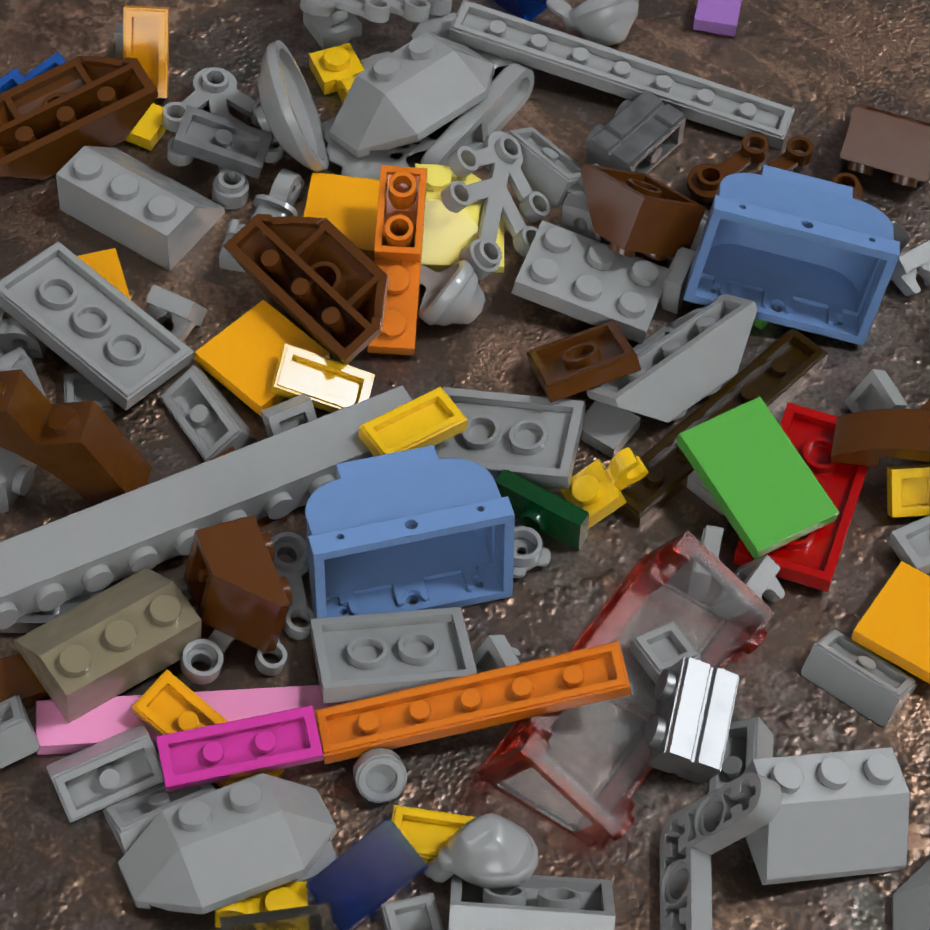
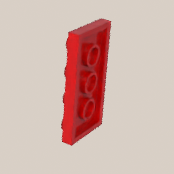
M788 402L780 426L840 513L834 522L765 555H768L781 568L776 577L828 592L869 466L831 462L837 416ZM741 539L739 540L733 563L738 565L754 560Z

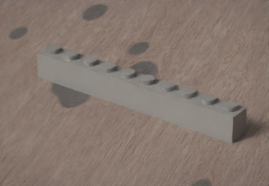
M403 385L0 542V630L12 626L19 617L25 614H35L41 610L50 611L56 609L65 601L82 595V590L84 589L88 592H98L109 586L112 582L137 573L144 568L151 570L157 564L179 555H189L195 530L252 515L255 516L256 521L266 516L274 520L280 519L292 510L306 505L309 497L316 489L330 481L337 480L336 464L374 457L358 437L359 426L411 401V397Z

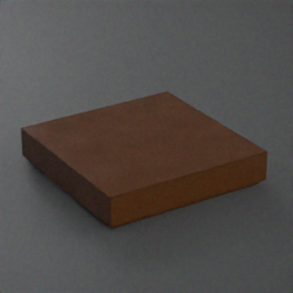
M612 320L529 350L526 353L531 369L550 403L641 370L637 354L616 322Z

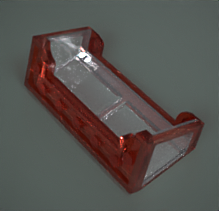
M688 530L639 559L569 651L572 652L619 641L632 695L516 721L477 773L492 787L589 846L609 838L613 841L618 840L628 831L635 820V817L631 814L635 805L631 797L653 768L647 763L651 747L645 745L644 738L649 722L654 716L658 715L661 701L655 698L654 695L656 684L629 650L631 638L674 621L700 654V661L710 664L712 668L719 667L724 669L734 655L741 651L750 654L761 645L768 634L764 627L775 612Z

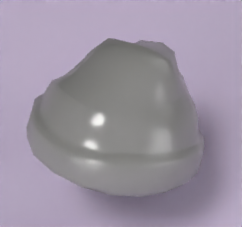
M546 0V5L553 13L562 18L568 30L578 31L583 39L608 47L620 44L626 40L630 28L637 18L640 0H586L575 8H572L564 0Z
M466 260L459 261L442 272H435L429 267L421 265L420 284L426 287V292L419 306L418 316L429 325L470 324L482 311L486 299L478 283L477 274L474 272L470 262Z
M489 813L468 821L462 828L457 830L450 838L448 845L439 850L437 858L428 863L424 874L432 878L433 881L441 883L455 874L465 881L482 888L505 889L516 887L529 880L538 866V848L533 838L522 827L507 818Z

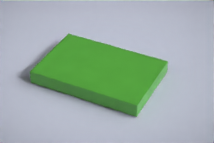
M761 397L755 398L678 435L676 443L754 560L837 519L840 512Z

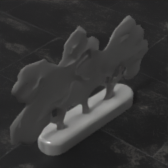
M449 13L444 16L429 15L428 21L419 23L411 34L412 39L419 37L425 32L448 39L449 29L457 13ZM469 47L492 62L495 69L501 66L507 67L491 82L488 97L457 116V119L437 140L426 136L419 141L418 145L411 143L409 145L410 148L371 150L370 155L358 158L331 139L329 131L335 121V116L321 124L323 137L328 142L326 152L329 155V161L343 167L342 176L380 180L381 165L409 167L406 162L407 157L421 151L426 152L420 164L448 165V157L458 148L468 146L473 150L481 149L488 135L494 131H500L527 102L532 92L535 78L534 72L517 64V62ZM387 51L360 60L365 70L392 52ZM392 153L403 154L399 159L389 157Z

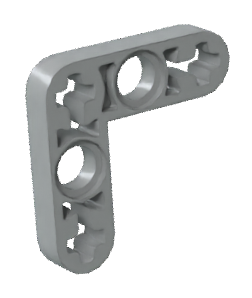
M753 772L744 773L678 810L667 819L662 828L659 842L660 930H713L711 855L759 830L774 819L779 811L782 799L781 787L776 781ZM723 811V815H722L721 821H720L719 825H718L717 828H716L719 815H720L721 812ZM689 878L687 888L683 894L684 885Z

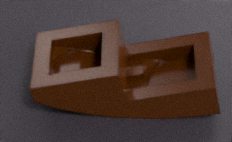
M878 409L838 416L831 451V462L873 467L880 466L881 457L929 462L930 410Z

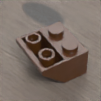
M254 515L195 530L184 581L202 623L267 653L276 649L281 630L285 628V618L289 606H292L293 597L288 580L285 576L279 577L274 566L275 553L272 540L267 532L261 533Z

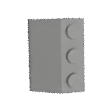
M83 146L56 173L61 211L168 271H171L225 214V208L117 148Z
M892 747L752 759L742 773L743 775L744 773L753 772L774 780L779 784L782 792L781 805L774 819L766 826L746 836L762 885L902 871L906 867L910 791Z
M455 874L451 877L448 930H615L616 913L612 880L532 875L529 880L516 887L489 889L469 883Z

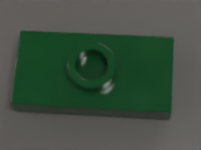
M503 469L495 482L501 497L508 496L515 517L520 519L524 526L533 528L539 534L546 533L579 551L588 538L589 513L519 475Z

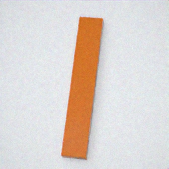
M616 641L314 710L322 747L323 760L325 764L360 757L370 749L386 748L391 750L632 694L620 643Z

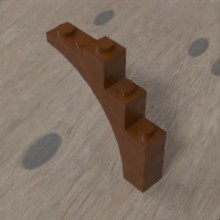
M21 369L0 371L1 448L16 453L47 470L76 490L92 506L147 485L152 467L94 400L51 404Z

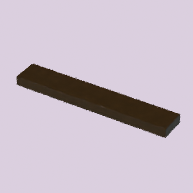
M790 328L641 457L649 473L641 480L621 491L627 503L617 510L640 527L686 487L688 475L694 471V468L676 443L679 433L758 397H761L771 412L826 364L828 353L795 328Z

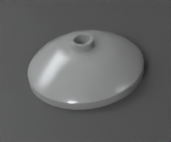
M280 40L269 43L262 57L258 77L261 106L256 107L255 111L259 124L263 131H271L283 150L303 166L316 172L325 170L329 166V155L326 152L327 143L323 137L321 121L309 88L294 57L285 44Z

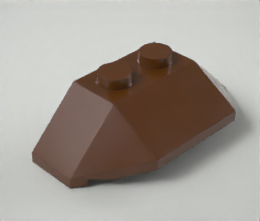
M78 56L1 93L0 176L45 180L55 175L83 146L112 147L124 141L158 97L157 89L138 59L125 57L124 60L101 56Z
M257 214L223 245L270 300L309 337L326 349L331 357L345 365L351 362L382 332L389 277L327 218L301 216L272 217L270 214Z

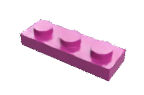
M313 705L156 736L166 792L323 761V752Z

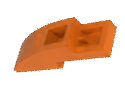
M381 165L374 263L388 275L389 286L382 332L367 345L368 353L415 356L427 168Z

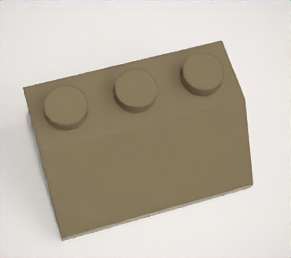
M144 568L14 640V645L66 721L70 723L181 660L186 645L193 640L201 639L202 620L174 581L148 568Z

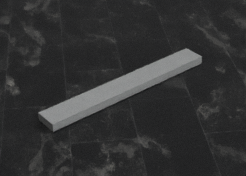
M463 0L449 29L448 40L632 101L648 90L662 99L665 105L670 104L684 113L686 119L743 138L748 134L758 133L767 138L770 147L779 150L782 148L795 111L794 108L467 0Z

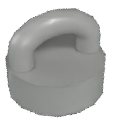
M370 749L363 753L353 765L356 788L361 796L370 802H390L397 798L405 789L407 783L406 768L399 755L390 749Z

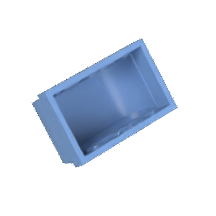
M763 164L760 174L734 173L726 176L721 181L685 284L683 300L709 306L712 304L711 301L724 293L755 301L757 306L755 319L864 346L900 256V241L894 240L893 225L883 212L866 202L853 198V187Z
M434 445L338 463L336 464L337 480L320 486L311 494L306 503L305 517L309 585L311 589L312 611L315 618L464 607L513 597L515 514L508 496L501 497L490 472L475 462L459 458L439 459ZM411 601L417 602L414 605L408 604Z

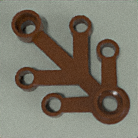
M758 133L748 134L742 140L741 149L719 165L704 163L695 166L689 172L687 178V188L692 198L699 204L712 206L723 178L741 172L751 163L758 164L766 159L769 147L767 138ZM803 136L790 138L787 142L785 153L769 163L768 166L792 171L797 166L801 167L809 164L814 148L813 143ZM750 147H756L760 150H753ZM794 150H801L804 153H798ZM839 173L830 180L834 183L853 187V198L861 200L862 185L853 174Z

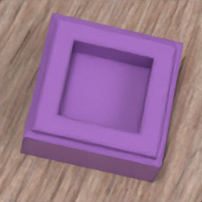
M698 0L693 30L735 37L742 0Z

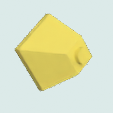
M415 164L417 168H427L421 265L427 266L434 271H444L459 262L460 251L477 239L484 200L470 204L460 212L454 213L443 205L441 191L456 180L462 181L466 185L482 180L473 173L466 178H460L451 171L449 165ZM501 215L496 243L501 249L502 259L499 268L494 272L504 273V219Z

